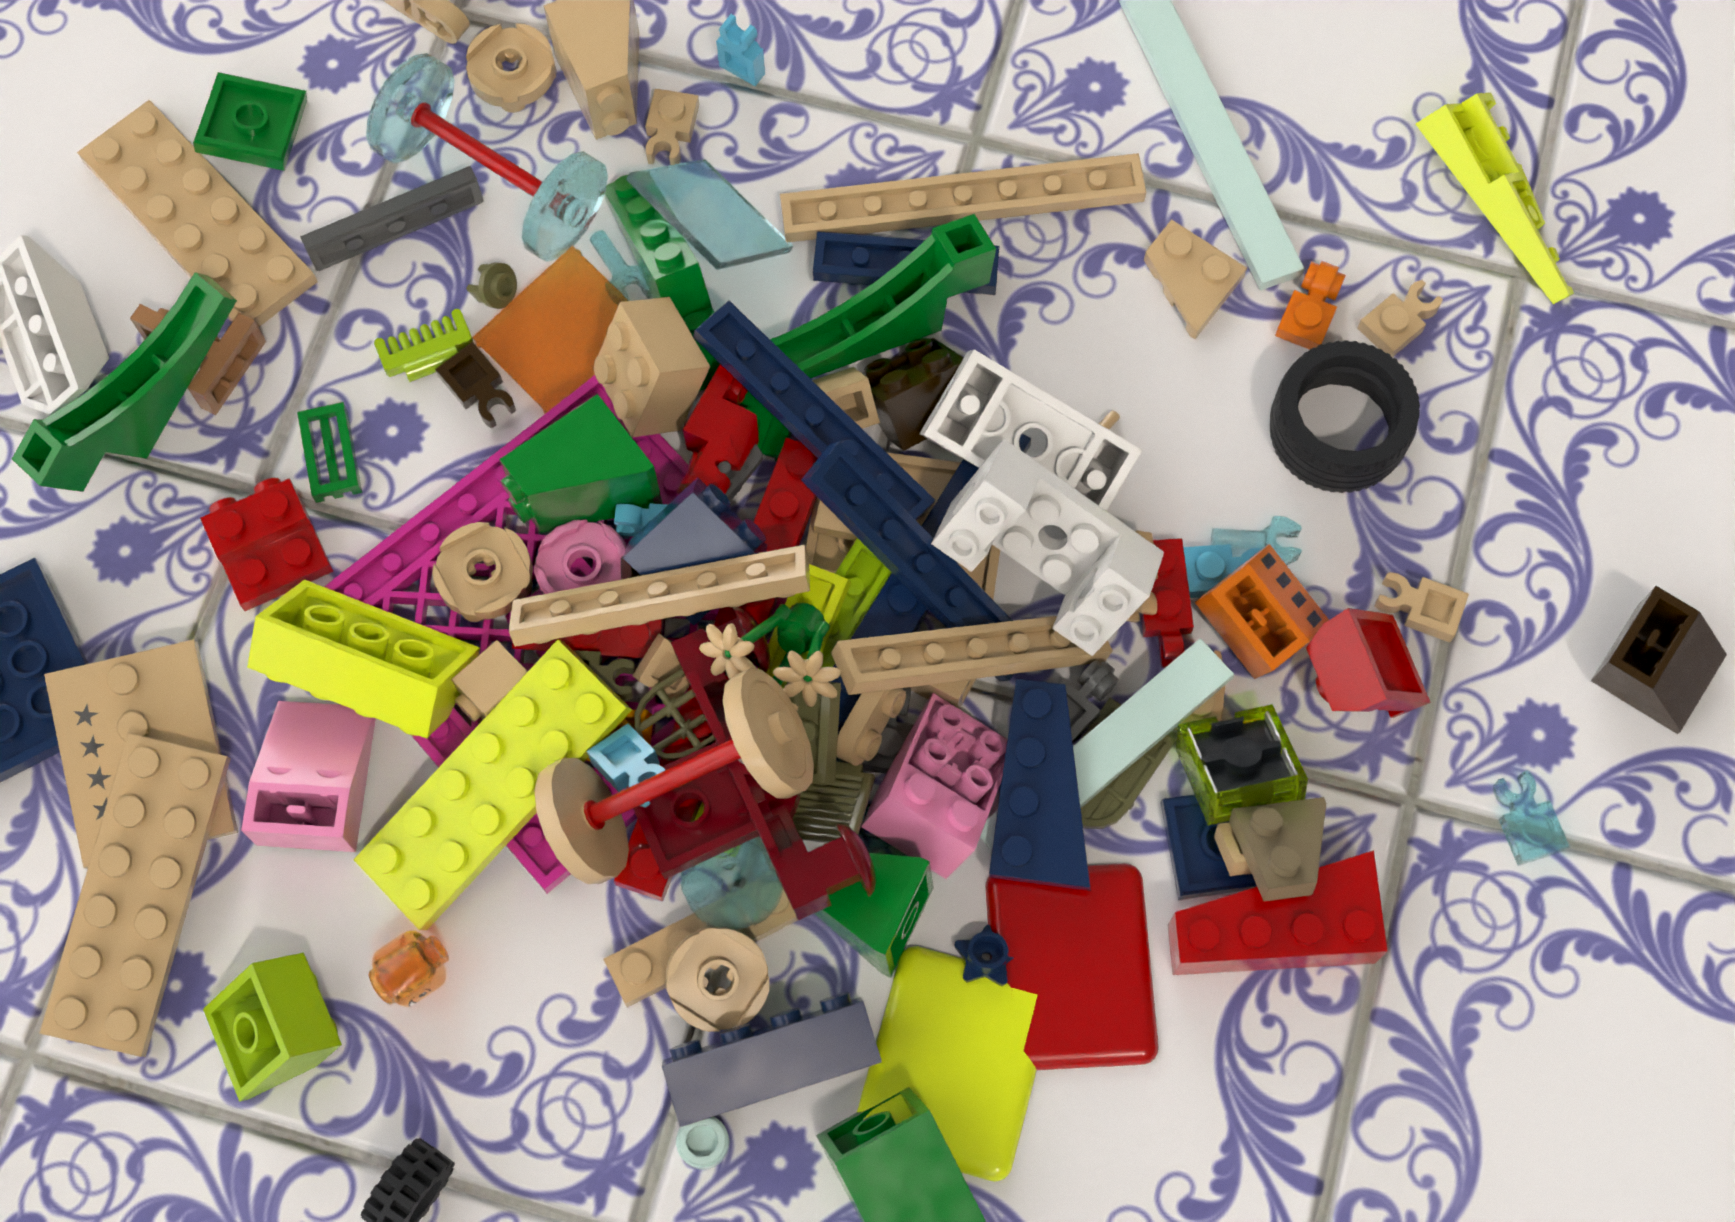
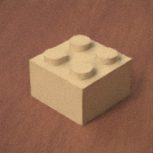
M664 297L620 302L612 323L608 327L606 338L599 355L595 359L593 368L596 379L604 386L614 405L616 415L622 419L631 437L681 431L710 365L671 298Z

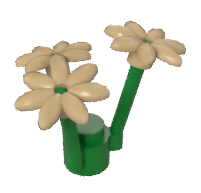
M796 603L789 608L785 604H780L771 617L741 638L737 637L736 627L733 623L726 626L723 634L714 625H707L706 633L711 642L701 644L699 649L704 655L716 658L711 666V673L717 676L726 670L730 680L733 676L747 669H756L745 655L754 650L753 643L778 626V644L786 654L779 667L774 669L773 679L776 680L781 688L783 681L789 682L782 688L789 698L794 697L802 691L803 699L809 707L815 705L817 693L828 698L837 697V690L829 681L838 678L841 670L835 667L821 668L823 654L820 650L823 638L830 629V625L825 621L823 614L813 605ZM808 651L807 659L804 660L800 654ZM792 703L797 711L799 707L796 704Z

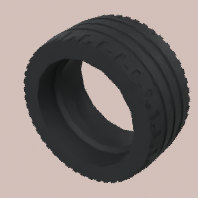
M1335 341L1310 349L1299 357L1285 373L1273 400L1270 412V437L1275 453L1292 475H1295L1300 481H1304L1305 484L1312 485L1313 488H1319L1322 491L1351 493L1376 485L1400 464L1415 437L1420 415V402L1413 379L1410 378L1404 366L1399 364L1398 360L1391 357L1389 353H1385L1382 349L1363 342ZM1329 384L1350 386L1367 394L1381 408L1388 425V435L1378 446L1360 451L1343 450L1330 446L1318 440L1305 426L1298 409L1301 397L1311 389Z

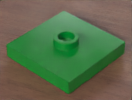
M218 72L193 142L195 152L285 171L307 103L306 91Z

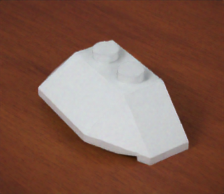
M20 235L0 254V345L22 405L51 415L77 399L87 390L109 360V356L81 283L29 236Z

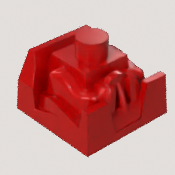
M1347 608L1325 622L1306 647L1317 674L1315 679L1317 690L1321 697L1329 703L1332 711L1370 712L1378 709L1388 711L1390 717L1395 718L1431 703L1393 614Z

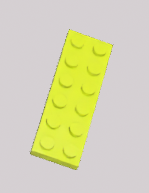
M557 640L353 860L418 930H428L537 813L534 790L538 774L548 765L562 758H578L584 762L589 757L587 750L607 738L632 709L565 642Z

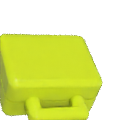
M921 946L909 947L903 951L899 959L876 1041L882 1063L869 1066L857 1112L872 1108L909 1087L930 1110L961 1173L988 1181H1001L1012 1170L1037 1072L1036 1067L1025 1054L1024 1047L1038 995L1012 988L1008 983L1004 986H999L986 977L965 982L963 980L966 965L964 958ZM899 1094L873 1109L864 1119L876 1113L888 1111L897 1125L913 1115L902 1095Z

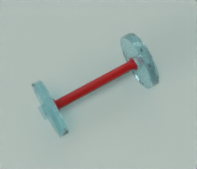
M428 53L414 55L400 64L384 82L371 107L366 130V139L370 149L392 163L403 162L419 153L436 135L533 197L523 222L521 237L524 248L527 251L549 262L560 258L572 249L585 234L598 213L606 192L608 180L606 165L584 151L573 153L557 164L542 182L445 120L454 91L455 80L451 67Z

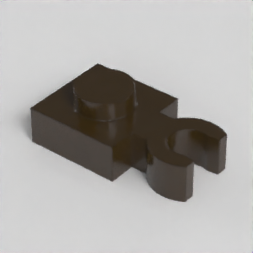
M473 342L435 369L438 377L465 409H468L476 402L478 403V411L482 421L488 427L494 428L497 425L490 413V409L494 405H504L511 414L516 411L510 394L504 390L495 389L503 383L501 375Z

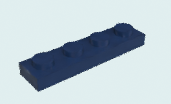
M817 232L813 281L871 285L898 265L925 240ZM994 245L996 253L990 282L963 293L996 295L1000 246Z

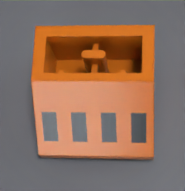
M1270 544L1266 545L1194 602L1254 679L1274 671L1309 643L1321 626L1329 620Z

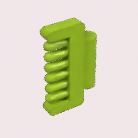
M454 309L451 313L457 330L454 329L449 316L442 318L446 334H444L438 320L431 322L436 338H433L427 324L420 326L425 342H422L416 328L409 330L414 346H411L405 332L399 333L398 339L403 350H400L396 338L390 336L387 342L392 354L389 353L384 339H375L374 345L386 375L393 377L405 372L409 382L436 373L435 369L473 342L461 310Z

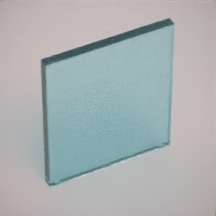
M706 159L630 172L626 179L716 270L787 254L793 248V245L790 242H786L785 237Z

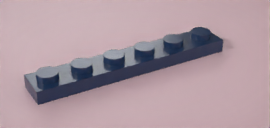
M730 300L695 329L693 338L817 458L822 455L830 444L840 442L916 521L933 505L935 499Z
M840 442L830 444L801 479L946 628L1013 621L954 559L931 544L933 538ZM1014 674L994 677L999 682L1010 681Z

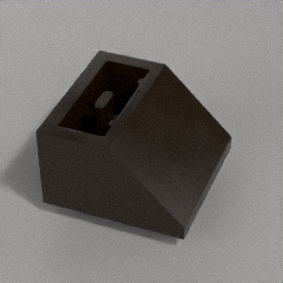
M935 338L915 340L905 347V352L891 359L882 358L869 363L864 368L865 372L862 373L869 380L880 421L878 423L885 436L903 451L927 439L919 433L964 357Z
M1655 586L1637 605L1591 681L1666 728L1679 734L1727 654L1700 611L1660 587Z

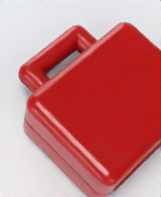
M1131 864L1088 865L1091 891L990 878V876L986 881L988 925L991 926L992 932L1004 938L1009 949L1008 956L1013 957L1006 964L1007 983L1011 987L1015 1051H1024L1037 1070L1145 1065L1152 1062L1157 1056L1159 1045L1143 877L1138 868Z

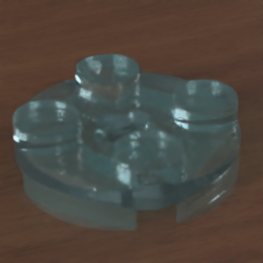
M759 836L681 872V890L692 912L708 926L727 927L736 930L747 928L753 924L755 926L765 921L773 913L783 893V887ZM734 866L742 868L741 877L746 880L745 886L742 889L734 886L730 892L724 891L722 889L724 881L719 876L724 869L730 871Z

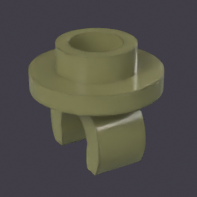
M494 262L480 265L477 269L481 273L479 285L468 284L466 290L479 303H484L490 308L502 309L507 307L514 299L517 290L515 272L505 263Z

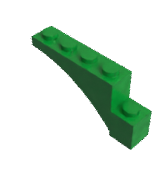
M642 171L634 175L621 176L615 182L601 187L606 203L628 242L653 298L670 297L690 333L694 336L695 329L715 313L699 262L645 173ZM696 341L710 365L699 390L700 392L707 388L720 363Z
M975 214L932 228L931 235L921 245L873 284L816 319L770 340L811 379L942 331L947 299L990 282L996 247Z
M195 272L178 300L159 325L114 371L82 396L42 420L33 419L12 460L39 486L84 492L106 452L147 459L237 300L208 275Z

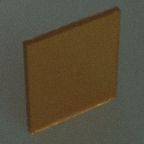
M571 246L472 338L476 342V346L482 348L546 414L595 375L594 362L606 338L608 327L612 323L619 303L629 300L582 255L580 250Z

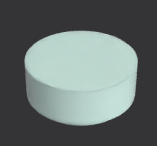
M715 1117L680 1127L676 1137L678 1153L686 1164L695 1169L706 1170L717 1166L724 1160L729 1150L728 1132L722 1122Z

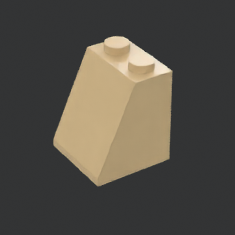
M557 0L544 5L555 57L595 139L597 140L607 135H618L628 127L637 124L639 27L634 0Z

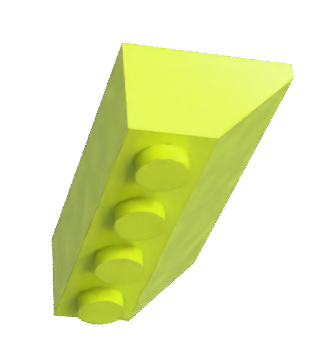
M303 580L255 616L247 668L265 674L270 680L275 682L288 683L308 691L318 699L331 700L351 708L361 716L376 718L399 727L406 734L428 738L449 718L456 703L454 700L460 695L451 679L479 656L480 647L318 584Z

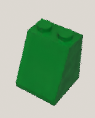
M598 394L499 459L506 475L500 482L510 496L508 499L510 506L523 523L531 519L541 533L553 531L557 526L573 520H587L588 523L615 518L616 504H631L644 509H649L650 503L663 504L654 465Z
M909 1087L872 1108L851 1115L816 1135L861 1222H986L930 1110ZM899 1094L902 1095L913 1115L897 1125L888 1111L879 1112L864 1119L873 1109Z

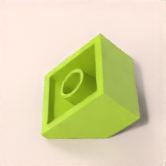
M304 952L251 963L203 1008L239 1102L249 1100L317 1067L342 1045L336 1023L330 1017L319 990L318 980L311 971Z

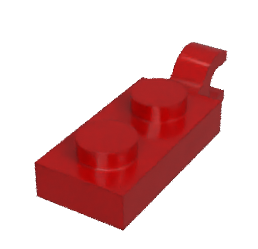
M1182 538L1153 540V544L1164 552L1157 573L1158 579L1155 580L1151 591L1157 600V613L1154 615L1140 613L1143 637L1158 636L1161 668H1166L1185 651L1182 635L1192 634L1194 628Z

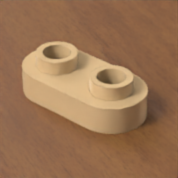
M903 688L862 693L839 732L836 757L854 766H858L865 760L870 761L880 748L882 741L881 733L890 717L895 718L902 710L906 700V691Z

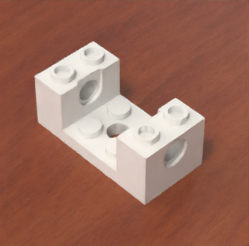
M975 349L966 353L919 433L955 456L965 459L980 468L1003 439L1021 450L1019 447L1021 434L1029 428H1037L1044 434L1046 446L1041 454L1031 458L1105 511L1109 508L1143 451Z
M1005 439L1002 440L953 499L931 543L971 572L988 554L991 545H994L1064 594L1065 597L1052 629L1091 656L1106 643L1150 596L1164 554L1158 547ZM1048 525L1058 526L1064 530L1067 537L1064 539L1051 538L1044 532L1043 527Z

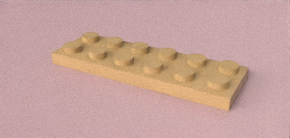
M150 100L146 101L77 152L84 164L190 278L195 272L208 275L237 300L228 316L231 322H233L238 313H241L255 320L258 327H260L318 282L314 273L215 168L200 153L195 152L194 146Z
M127 733L39 1034L146 1057L231 758Z

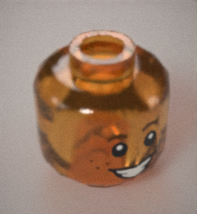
M408 930L373 954V969L369 971V980L376 993L387 1004L392 1005L396 1003L403 1007H411L445 984L447 973L444 963L449 961V956L443 944L434 935L426 938L420 932Z

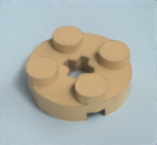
M515 23L517 28L509 27L502 29L501 24L483 30L472 40L466 54V70L471 88L476 95L483 101L502 107L505 111L511 113L523 110L527 104L542 97L550 88L557 74L551 46L547 38L534 27ZM505 60L509 63H513L516 60L520 61L518 64L519 68L513 71H504L502 62Z
M483 522L471 523L452 532L439 548L441 553L437 558L436 566L435 564L433 566L432 572L435 586L445 604L470 622L494 619L507 614L512 610L513 600L526 598L532 590L533 565L531 557L522 539L508 528L504 530L499 527H490L489 523ZM483 561L486 566L496 565V569L491 572L492 577L487 580H474L470 577L476 573L474 565L478 562Z
M704 926L686 936L673 950L666 968V990L676 1012L690 1025L708 1032L730 1029L748 1023L763 1007L769 992L768 966L762 950L743 932L730 927ZM720 965L728 967L726 977L731 981L730 986L727 989L718 986L714 992L708 991L706 987L709 981L704 976L705 972L709 968L716 970Z

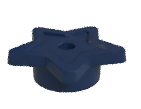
M986 925L971 940L955 941V949L966 961L963 973V980L965 982L986 977L999 986H1004L1007 983L1006 964L1014 957L1008 956L1009 949L1006 941L999 934L992 932L990 925ZM987 953L991 956V959L986 961L982 958V955Z

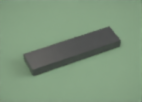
M468 166L302 235L300 238L317 272L481 204L484 200L477 178L471 166Z

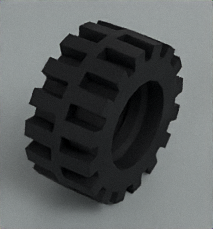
M416 1138L411 1145L408 1144L403 1149L401 1155H398L392 1161L390 1168L385 1170L380 1177L381 1180L374 1186L370 1193L371 1196L363 1206L361 1218L366 1222H419L427 1214L432 1203L437 1200L440 1191L446 1186L449 1181L448 1178L454 1170L455 1163L423 1139Z

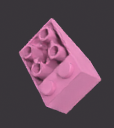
M933 693L876 791L861 827L908 856L921 857L930 861L931 870L947 879L976 849L1002 781L1008 739Z
M278 701L249 781L241 831L257 846L356 852L376 718L361 716L355 710L343 705Z

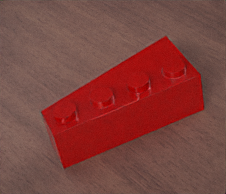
M1374 850L1319 867L1317 884L1312 895L1263 901L1258 887H1254L1177 911L1173 914L1167 925L1172 975L1375 964L1388 952Z

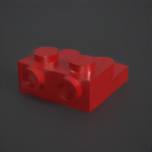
M279 478L265 479L254 487L255 494L239 501L233 497L220 499L209 507V514L200 517L214 552L223 565L239 605L244 611L287 593L303 580L312 582L334 572L303 501L290 478L282 482Z

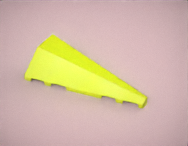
M1491 92L1476 93L1462 103L1445 104L1415 123L1552 304L1573 295L1572 287L1566 284L1556 265V262L1560 260L1556 248H1547L1538 229L1545 224V221L1522 165L1517 163L1506 143L1510 139L1506 127L1497 126L1489 111L1496 104Z

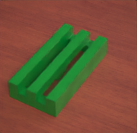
M344 402L297 412L311 496L316 503L323 502L325 497L332 495L334 499L344 497L343 493L350 491L353 495L362 493L349 416ZM335 416L337 418L347 479L345 480L340 478L330 418ZM317 420L320 422L330 483L323 485L311 423Z

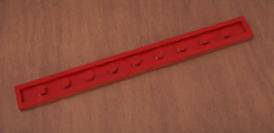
M789 438L785 439L753 521L766 537L765 543L768 545L766 552L799 546L817 496L801 479L818 458L801 442ZM779 597L749 602L739 607L749 612L757 623L761 624L773 615ZM730 606L720 608L713 625L717 627L735 619L733 608ZM695 697L684 703L679 711L685 721L688 719L692 721L703 714ZM706 721L692 730L700 743L712 736ZM675 722L671 734L680 729L677 722ZM681 737L666 747L664 753H682L694 747L687 737L684 740ZM661 759L659 765L663 767L674 761ZM697 799L684 801L677 810V818L684 822L694 821L701 801ZM637 819L628 842L629 852L626 867L614 878V883L616 886L664 901L673 876L664 879Z

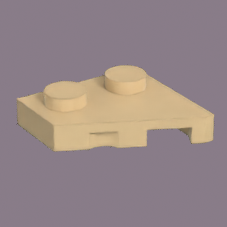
M1172 219L1146 250L1144 262L1153 277L1162 283L1163 293L1170 305H1176L1187 323L1185 328L1187 333L1194 339L1198 337L1245 277L1247 267Z

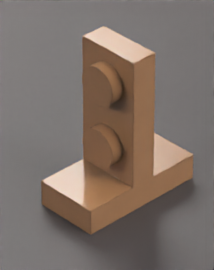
M139 304L130 320L145 340L168 313V310L159 308L156 312ZM238 313L222 338L216 337L200 365V370L188 386V390L200 408L217 415L266 343L255 320Z

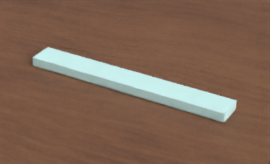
M1119 0L1259 290L1261 291L1301 277L1304 267L1172 1Z

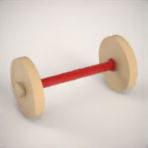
M753 668L733 676L725 684L723 695L726 723L732 739L614 795L611 794L606 783L593 768L578 758H562L544 768L538 774L534 790L536 812L544 836L556 858L572 876L586 884H601L617 877L626 867L629 852L627 831L622 813L740 758L758 784L774 797L788 799L805 791L813 782L814 762L810 742L795 707L776 680L763 670Z

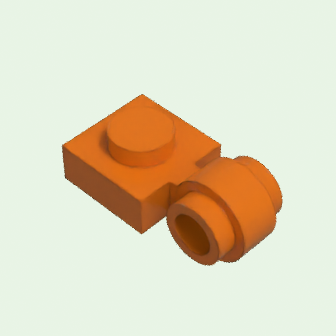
M1321 261L1320 265L1314 262L1310 263L1301 288L1309 291L1308 295L1296 290L1293 291L1277 328L1276 337L1309 350L1322 344L1337 309V306L1329 304L1325 300L1326 298L1336 300L1346 276L1338 272L1339 267Z

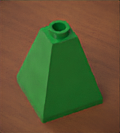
M869 853L876 874V887L873 894L868 897L861 882L858 881L828 895L831 906L814 914L881 974L891 978L934 889L930 861L921 857Z

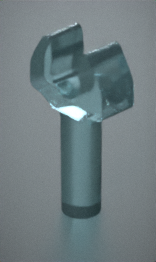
M601 230L594 233L590 238V242L613 275L611 281L606 284L607 293L612 302L619 305L620 302L630 301L625 287L630 284L638 285L648 299L652 298V293L640 267L628 266L605 231Z
M1273 516L1270 525L1262 531L1212 528L1211 545L1231 544V548L1263 549L1266 545L1270 544L1284 563L1289 565L1299 559L1302 550L1296 547H1282L1277 543L1276 538H1297L1302 527L1287 517Z

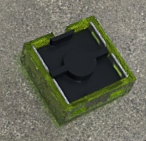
M1273 704L1235 712L1234 718L1218 722L1216 716L1178 724L1176 752L1208 825L1229 821L1233 808L1305 800L1308 778Z

